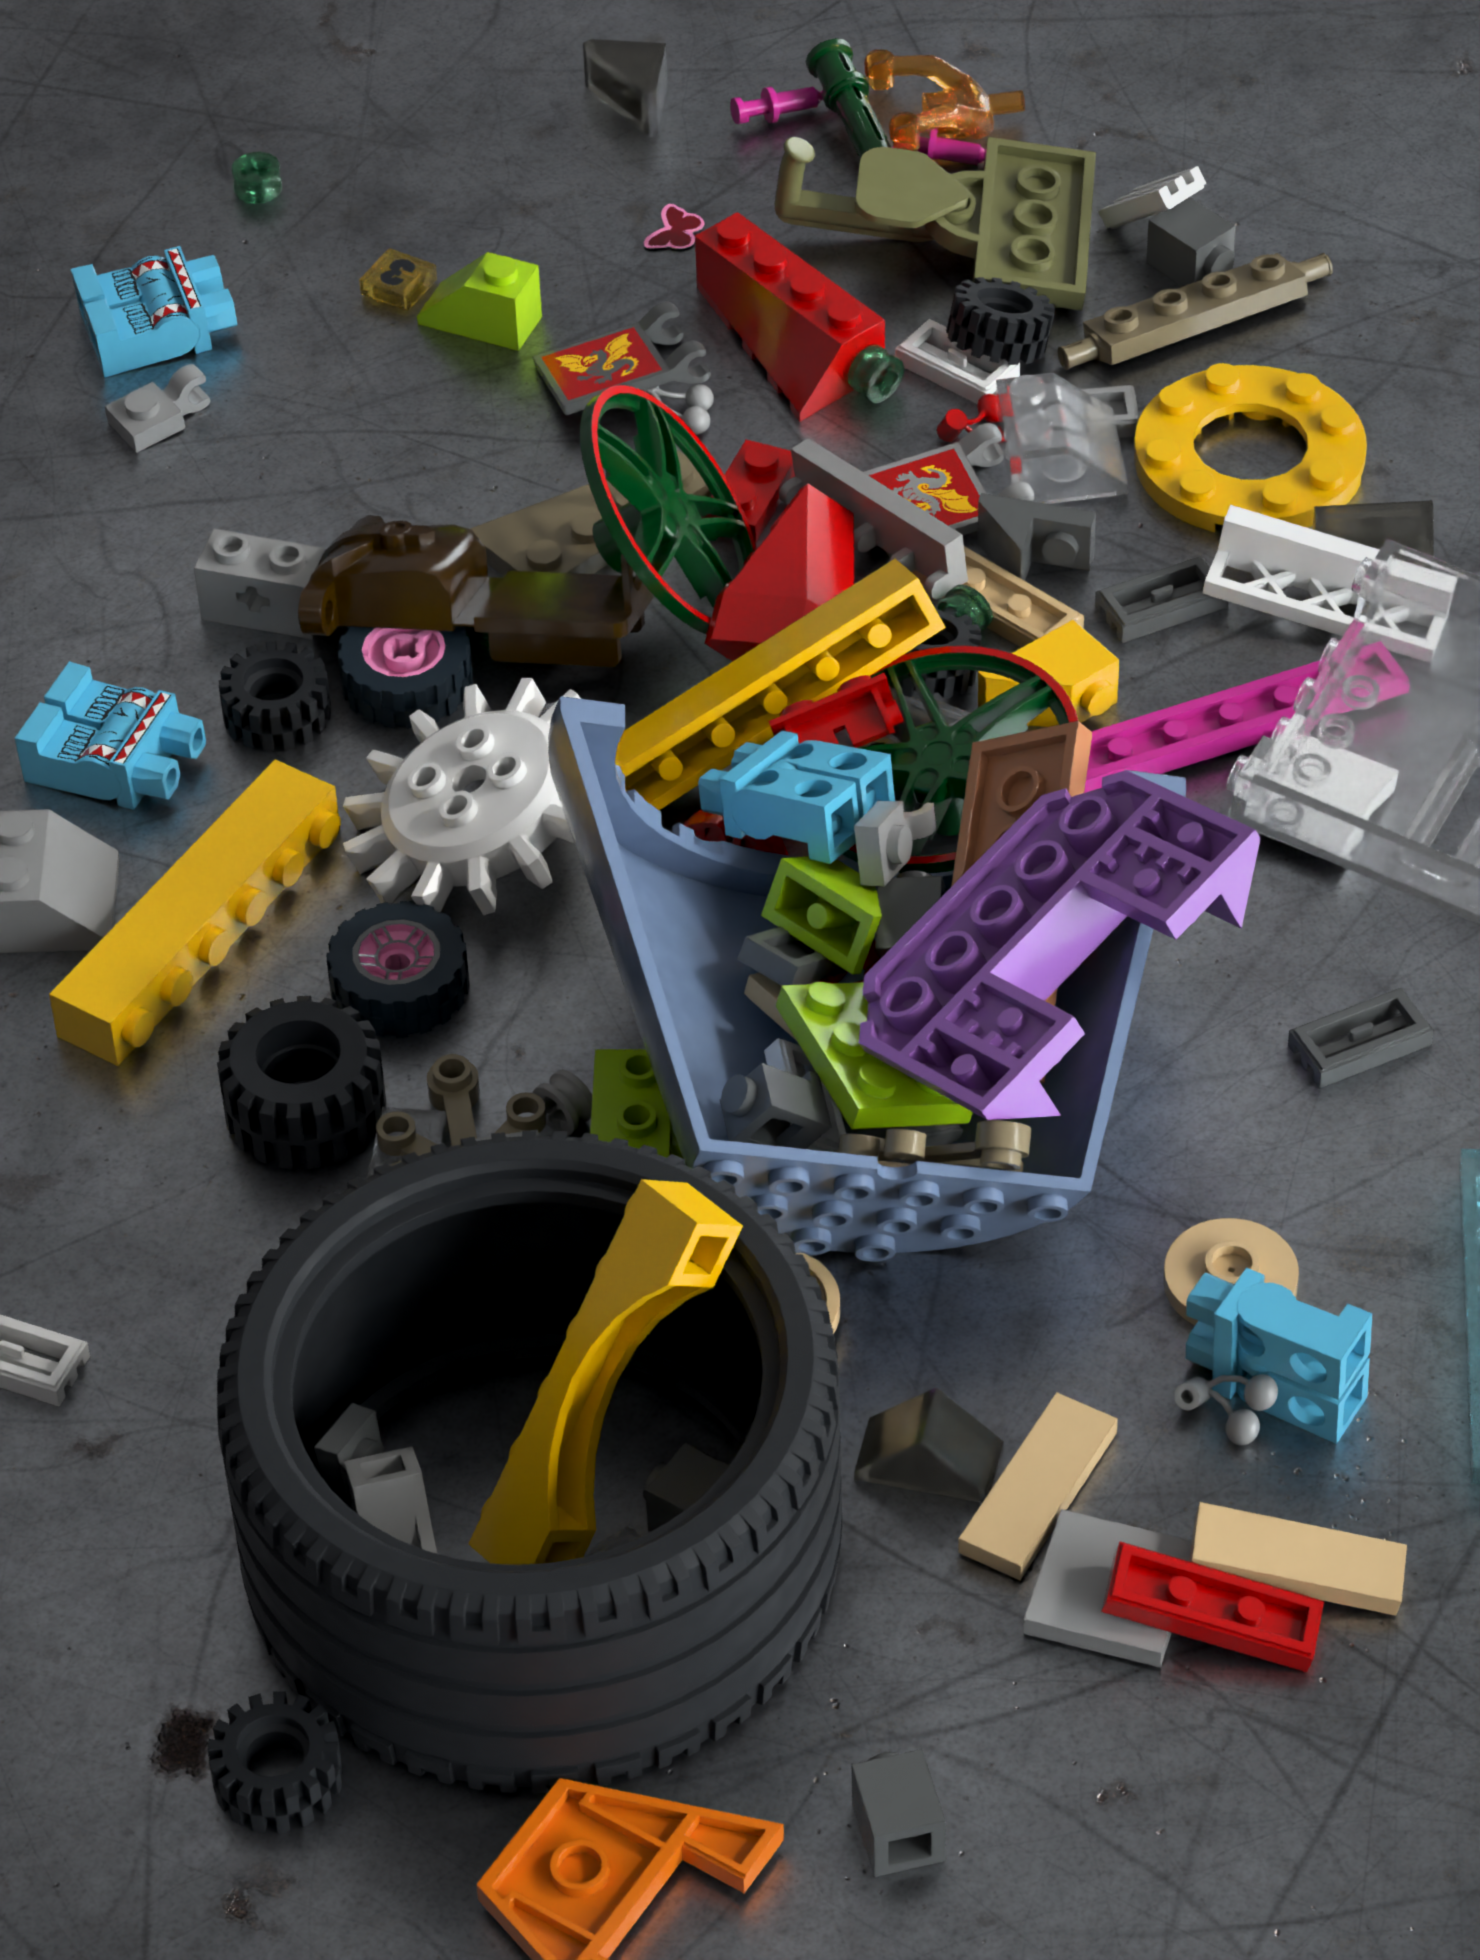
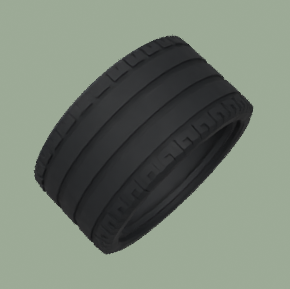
M522 1131V1136L506 1137L505 1132L493 1133L491 1134L492 1139L476 1141L474 1136L463 1138L460 1145L446 1147L444 1143L431 1146V1152L420 1156L415 1152L401 1156L402 1162L393 1166L384 1163L373 1169L374 1175L366 1179L358 1176L347 1183V1190L341 1194L332 1192L323 1198V1206L317 1211L309 1209L300 1217V1225L297 1229L288 1228L280 1236V1246L278 1249H269L262 1258V1270L252 1272L247 1280V1294H240L235 1303V1316L228 1320L225 1330L226 1343H222L220 1350V1367L217 1373V1424L237 1539L240 1569L249 1600L248 1603L268 1654L273 1656L276 1668L281 1676L289 1680L293 1692L296 1695L300 1694L309 1698L311 1711L318 1705L323 1707L327 1711L329 1722H334L337 1733L340 1736L349 1733L353 1736L355 1746L365 1752L372 1748L379 1752L382 1761L391 1765H395L400 1761L407 1764L409 1772L419 1776H423L426 1771L437 1774L439 1782L452 1785L457 1779L467 1781L469 1788L484 1790L487 1784L500 1786L501 1792L515 1793L517 1787H532L533 1793H547L548 1787L554 1786L559 1778L582 1783L595 1781L597 1786L611 1784L612 1777L626 1774L628 1779L642 1775L643 1768L655 1764L658 1769L671 1765L672 1757L682 1752L688 1757L700 1751V1743L708 1738L714 1742L726 1735L727 1726L732 1722L741 1724L749 1718L751 1707L755 1703L760 1705L766 1703L772 1697L773 1686L776 1683L783 1685L791 1675L792 1662H800L807 1652L808 1641L815 1638L820 1628L821 1615L826 1614L830 1594L836 1579L843 1526L840 1377L829 1311L825 1300H822L820 1286L816 1277H811L809 1264L802 1254H796L794 1242L788 1234L778 1233L777 1222L769 1214L760 1215L757 1203L748 1196L738 1197L735 1192V1186L725 1180L714 1181L711 1179L710 1171L700 1166L694 1169L685 1166L683 1158L673 1154L665 1158L657 1155L656 1148L643 1145L640 1149L628 1146V1140L614 1138L611 1142L598 1140V1135L584 1133L582 1138L568 1137L567 1131H553L552 1136H537L536 1131ZM641 1179L688 1183L743 1225L714 1287L688 1299L663 1318L636 1348L626 1365L627 1368L658 1378L686 1393L719 1419L741 1445V1449L731 1465L717 1482L692 1506L668 1523L633 1541L581 1558L524 1565L480 1563L429 1552L398 1540L373 1526L350 1509L320 1476L314 1447L351 1403L375 1410L378 1421L389 1410L416 1392L460 1372L491 1363L515 1359L557 1357L566 1339L567 1328L579 1312L595 1278L596 1267L607 1253L624 1217L626 1204L636 1192Z

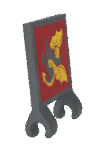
M670 302L657 304L637 323L532 356L536 369L565 415L584 410L593 397L615 385H626L646 390L670 381L700 384L707 381L711 376L707 364L700 363L695 367H688L691 360L706 355V349L700 342L693 340L683 343L665 361L653 345V343L663 345L676 344L684 337V332L680 325L675 324L669 328H662L663 323L667 319L679 316L678 308Z

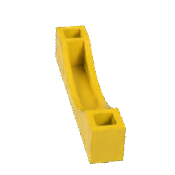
M641 1179L636 1192L628 1200L624 1210V1217L607 1253L596 1267L595 1278L578 1314L567 1328L566 1339L549 1375L539 1387L537 1400L520 1436L510 1448L509 1459L492 1495L482 1507L480 1520L468 1543L490 1564H540L584 1557L597 1530L594 1505L596 1453L604 1415L617 1381L636 1348L663 1318L688 1299L714 1287L743 1225L690 1184Z

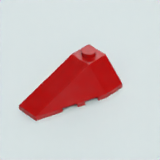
M810 484L803 486L770 527V533L761 545L752 551L743 562L744 567L737 576L726 584L718 594L704 644L733 662L854 585V513Z

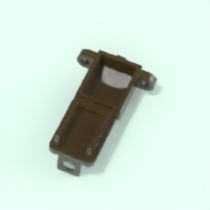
M367 515L358 520L350 530L337 537L325 550L319 561L318 568L313 572L308 584L301 593L298 606V620L303 634L323 636L331 635L337 626L454 631L457 626L474 627L475 632L488 633L490 656L494 661L615 667L622 658L620 638L627 636L629 633H638L645 624L644 611L654 598V595L637 575L633 576V569L623 555H621L622 575L509 570L503 578L488 577L486 548L472 529L453 524L411 525L408 521L402 520L385 523L381 516Z

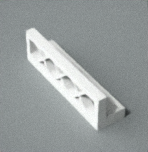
M1230 505L1224 519L1218 550L1205 579L1202 594L1363 643L1374 644L1382 641L1390 651L1432 663L1449 617L1460 574ZM1226 566L1251 573L1255 581L1242 584L1223 578L1222 575ZM1295 586L1307 590L1313 598L1298 601L1286 597L1281 589ZM1349 603L1361 606L1366 609L1369 616L1359 619L1343 614L1339 606ZM1410 621L1430 627L1427 638L1424 639L1401 632L1396 624Z

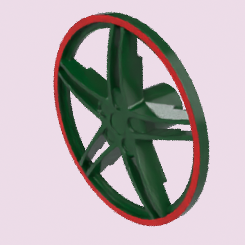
M626 385L609 387L588 402L583 411L580 424V447L584 469L595 503L602 516L600 520L594 523L592 528L595 545L604 561L620 574H622L621 555H623L639 579L662 605L685 624L707 634L711 617L704 615L684 601L662 579V576L673 557H675L699 598L702 599L706 596L714 609L718 594L726 584L732 581V578L709 541H715L718 537H732L739 570L744 567L743 562L749 554L757 549L751 528L739 500L719 465L696 434L679 416L664 403L643 390ZM622 408L634 412L638 435L633 436L635 451L619 437L599 425L602 415L607 410ZM675 444L699 472L714 498L687 494L684 491L680 462ZM606 479L629 501L627 504L617 508ZM707 514H712V515L721 516V517H724V518H702V519H701V516H706Z
M944 646L914 651L900 656L870 676L872 678L885 673L892 697L896 700L904 719L903 723L898 724L904 743L860 747V749L891 754L894 791H903L900 801H903L904 812L913 811L916 802L919 803L920 809L926 802L934 803L936 831L927 837L913 840L910 859L898 873L922 871L931 874L954 870L956 851L934 855H920L926 841H932L935 833L946 836L959 834L973 742L1025 732L1028 730L1027 723L1049 707L1056 716L1059 725L1078 721L1071 699L1063 687L1050 674L1029 660L1015 654L986 647ZM946 670H974L994 673L1021 684L985 703L953 726H949L921 675ZM908 678L914 684L921 702L931 719L930 722L916 727L899 684L900 681ZM854 844L843 855L858 862L856 844Z

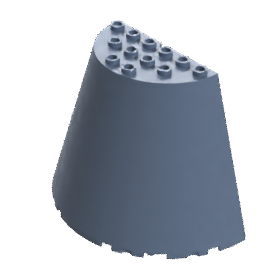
M560 696L551 717L548 736L551 776L687 1167L694 1169L700 1166L710 1171L711 1179L714 1181L725 1180L735 1186V1192L738 1197L748 1196L757 1203L760 1215L769 1214L777 1222L779 1234H788L794 1242L796 1253L819 1255L828 1251L855 1253L858 1259L871 1262L890 1259L895 1253L933 1251L983 1243L1028 1230L1045 1222L1059 1221L1068 1215L1070 1208L1078 1204L1091 1192L1153 928L1127 916L1058 987L1055 1007L1074 1016L1085 1035L1046 1074L1045 1083H1041L1061 1116L1000 1119L1031 1127L1029 1156L1021 1160L1024 1162L1023 1172L916 1161L911 1165L903 1167H888L879 1164L878 1157L729 1141L720 1104L721 1094L726 1082L737 1074L747 1076L761 1063L767 1065L764 1050L776 1039H784L799 1045L792 1036L744 994L749 975L759 972L737 960L747 936L778 927L762 917L761 913L781 858L795 856L764 852L725 841L701 840L695 836L693 829L681 823L673 825L672 832L664 829L661 824V812L648 803L635 789L625 791V775L620 766L615 763L617 746L625 730V704ZM1128 770L1175 793L1186 796V779L1184 777ZM839 860L859 873L858 862L854 860ZM953 871L931 873L932 876H942L947 891L951 888ZM862 969L861 974L853 975L848 972L838 983H853L864 980L865 970ZM973 1112L968 1124H958L963 1129L961 1138L952 1144L975 1142L977 1122L986 1119ZM843 1120L846 1134H856Z

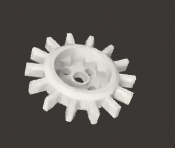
M521 678L506 710L492 711L476 684L465 687L463 699L464 718L441 729L433 718L418 709L409 717L414 734L420 744L405 758L377 750H372L366 757L379 781L386 784L387 787L385 792L345 797L343 808L357 830H371L344 842L343 846L360 875L378 867L366 880L381 903L388 902V904H392L419 879L411 895L416 905H429L440 913L453 887L467 886L482 914L486 915L495 912L497 878L521 868L526 878L541 889H544L553 882L548 864L541 852L556 838L574 843L551 776L549 764L548 736L551 717L558 701L539 718L546 701L533 678ZM571 689L563 695L564 697L581 699L578 693ZM485 779L483 784L475 791L470 793L463 791L470 783Z

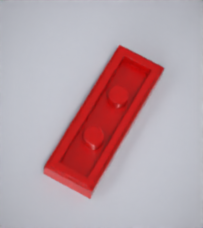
M1119 1541L1114 1553L1101 1612L1308 1672L1314 1659L1324 1601Z

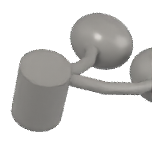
M695 384L686 393L663 391L659 389V385L643 390L661 401L660 396L672 399H685L689 408L683 414L672 411L696 435L702 434L708 429L710 417L707 410L714 401L713 393L708 386Z
M1266 1374L1255 1375L1250 1380L1236 1375H1221L1211 1381L1201 1377H1194L1180 1384L1175 1389L1174 1400L1183 1410H1192L1207 1402L1210 1397L1215 1398L1221 1403L1229 1417L1226 1422V1434L1231 1442L1241 1446L1253 1442L1257 1437L1260 1429L1257 1415L1249 1409L1234 1411L1228 1401L1217 1391L1211 1390V1387L1222 1382H1240L1246 1385L1244 1399L1247 1405L1256 1411L1269 1409L1275 1403L1278 1396V1386L1275 1380Z

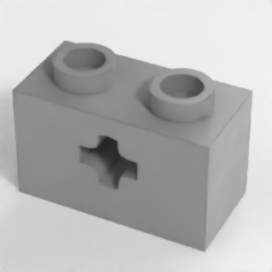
M213 529L194 566L201 620L313 640L315 635H305L300 629L298 606L301 593L308 584L313 572L318 568L319 561L326 548Z

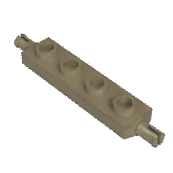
M1279 253L1261 255L1254 258L1251 263L1225 272L1210 273L1202 280L1177 289L1162 290L1152 298L1127 307L1121 306L1109 309L1104 315L1083 322V340L1058 347L1057 355L1059 362L1063 368L1065 367V370L1093 359L1114 365L1308 295V282L1332 275L1333 267L1331 260L1325 253L1299 263L1295 261L1290 262Z

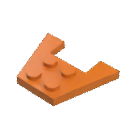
M559 1778L476 1884L478 1901L531 1960H608L682 1860L745 1893L784 1841V1824Z

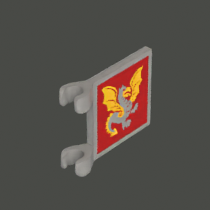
M985 423L974 428L959 442L873 468L863 473L962 535L978 531V500L981 493L987 494L971 465L991 467L1001 463L1004 459V452L998 443L1002 441V434L995 424ZM1023 481L1013 483L997 494V496L1033 501L1035 497L1030 485ZM886 551V553H887V555H888V557H889V559H890V558L892 557V555Z

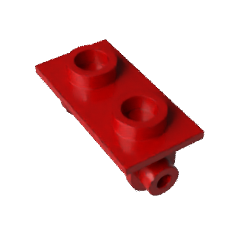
M882 673L872 678L868 675L852 678L843 683L837 689V693L818 701L801 700L784 708L780 712L779 717L768 722L774 736L780 731L797 733L799 744L805 740H817L839 745L835 733L846 729L853 747L858 748L895 733L893 726L903 723L904 719L896 700L892 697L885 673Z

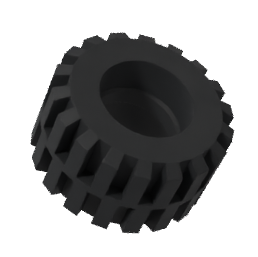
M297 996V1001L285 1003L283 998L270 1001V1008L265 1010L256 1007L245 1014L246 1023L235 1022L227 1031L229 1040L221 1042L217 1066L226 1125L229 1133L235 1134L236 1144L244 1152L254 1150L255 1159L265 1164L273 1159L278 1160L280 1168L294 1169L296 1164L307 1163V1169L322 1167L321 1161L332 1159L335 1163L348 1158L347 1150L353 1148L360 1151L369 1143L368 1133H377L376 1124L382 1117L381 1113L386 1112V1093L379 1039H376L375 1029L370 1022L361 1021L360 1012L350 1006L339 1009L338 1001L324 998L321 1002H313L311 996ZM314 1080L307 1083L291 1084L298 1081Z

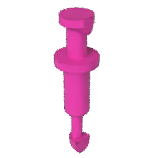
M812 86L776 93L773 87H764L761 91V99L743 102L740 97L732 98L730 101L731 116L735 124L750 122L749 117L764 115L769 124L776 123L780 118V114L817 108L818 104L823 101L822 91Z
M896 127L893 148L922 152L927 154L932 160L934 158L975 166L984 161L985 151L981 144L937 137L938 129L931 128L930 137L925 138L902 134L903 128Z

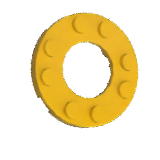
M1218 363L1210 366L1207 370L1194 373L1164 387L1148 403L1139 417L1136 426L1134 465L1142 486L1159 506L1176 518L1198 528L1215 532L1217 524L1223 525L1230 505L1309 528L1340 511L1356 494L1361 484V475L1365 466L1367 441L1363 424L1352 406L1334 390L1321 383L1316 376L1268 366H1233L1227 363ZM1242 412L1245 416L1254 420L1264 421L1276 417L1281 418L1283 426H1294L1297 428L1306 441L1307 451L1301 463L1285 474L1268 479H1238L1220 474L1204 464L1194 450V440L1197 435L1201 434L1202 427L1215 418L1225 417L1231 420L1234 418V413Z

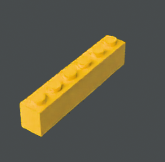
M896 558L624 730L617 746L615 763L620 766L625 775V791L635 789L656 809H662L698 786L699 778L710 769L723 770L731 765L734 751L744 743L750 742L762 745L773 738L774 735L768 721L779 717L780 712L787 706L801 700H812L815 702L837 693V689L846 681L858 676H871L946 628L918 577Z
M275 759L49 993L57 1037L116 1066H119L136 1047L144 1045L150 1038L154 1027L174 1006L181 1005L187 999L192 987L212 966H216L223 961L230 946L249 926L256 925L262 919L267 907L286 887H291L297 882L306 865L322 849L328 848L335 841L341 826L335 786Z

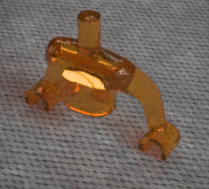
M875 49L869 52L865 58V75L868 78L870 87L874 90L889 89L895 84V76L909 75L929 78L942 89L939 92L922 93L921 113L899 112L891 118L889 122V136L893 141V147L897 149L918 151L920 148V133L927 131L930 137L932 129H938L937 137L981 139L993 131L994 115L1025 111V99L1022 90L986 94L974 78L934 55L894 56L888 50Z

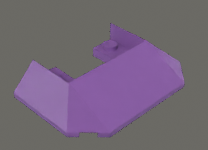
M1128 770L1102 777V788L1071 797L1068 790L1064 788L1041 795L864 975L863 995L868 1002L867 1021L860 1023L859 1044L868 1054L986 1120L1061 1116L1039 1081L1085 1033L1074 1016L1045 1000L1127 916L1175 940L1204 911L1242 929L1261 838L1255 829Z

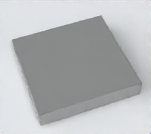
M1061 1509L1023 1619V1634L1161 1668L1172 1632L1101 1612L1112 1561L1119 1541L1189 1561L1192 1540Z

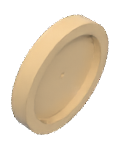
M1238 1218L1208 1220L1184 1231L1170 1246L1164 1263V1289L1167 1299L1175 1311L1195 1326L1198 1320L1186 1316V1303L1189 1294L1204 1273L1235 1284L1247 1267L1265 1275L1264 1283L1270 1282L1282 1285L1289 1289L1296 1297L1299 1279L1298 1262L1289 1244L1279 1234L1264 1225Z

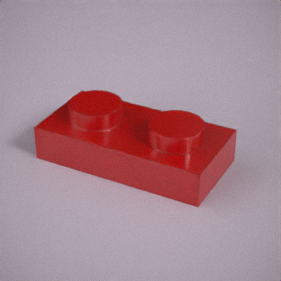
M746 439L724 475L740 502L756 543L781 502L779 499L781 486L795 477L790 450ZM712 514L701 516L702 518H724Z

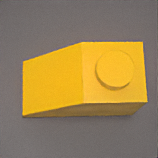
M1074 620L1011 653L1029 660L1050 674L1063 687L1071 699L1078 721L1081 723L1093 716L1103 714L1118 701L1119 659ZM978 671V708L1021 683L994 673ZM1049 707L1028 722L1027 725L1051 727L1059 725Z

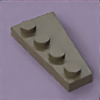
M678 450L677 454L684 491L687 494L711 497L712 493L687 456ZM606 479L617 508L627 504L629 501ZM589 484L470 528L486 548L487 564L503 576L509 570L594 574L608 565L600 555L593 538V525L602 516L595 503Z

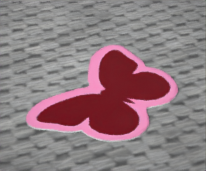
M668 204L661 211V218L665 227L647 236L644 240V247L648 249L666 247L673 249L688 248L695 243L693 233L704 227V220L697 214L687 213L675 204Z

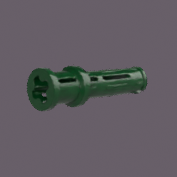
M839 38L828 39L812 48L806 58V66L809 73L813 77L818 78L823 87L821 95L825 106L840 116L860 159L870 149L877 147L891 148L887 140L888 138L868 101L869 83L861 72L856 71L852 63L853 51L850 44Z

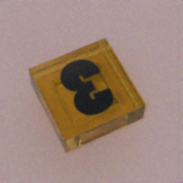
M388 248L359 279L361 295L409 311L437 280L436 264Z

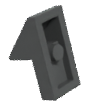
M985 493L980 494L978 500V545L996 565L1026 581L1032 561L1090 571L1095 556L1096 512Z

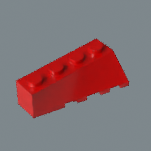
M736 212L695 235L697 289L727 328L735 329L742 338V348L752 360L757 358L767 371L769 383L777 393L783 392L790 401V410L799 422L885 372V319L747 218Z

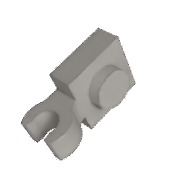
M194 364L183 366L172 375L165 389L161 390L154 382H151L105 405L107 421L128 445L138 453L185 429L183 416L199 412L211 403L209 396L198 386L206 382V376Z
M877 801L854 825L861 885L885 887L909 861L913 840L927 837L936 831L934 803L926 802L919 810L904 812L903 801Z

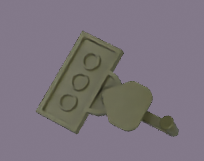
M790 137L786 139L784 143L785 152L779 167L774 202L775 213L783 222L792 225L917 243L935 240L953 253L975 259L972 282L978 277H984L987 282H991L992 277L1002 278V283L1008 285L1011 284V281L1021 283V289L1025 290L1028 287H1032L1038 290L1037 296H1047L1050 299L1049 304H1054L1055 308L1082 311L1086 294L1096 152L988 137L983 171H960L949 174L922 152L877 147L866 151L862 155L859 164L856 196L849 197L801 190L805 166L814 159L815 152L812 145L802 138Z

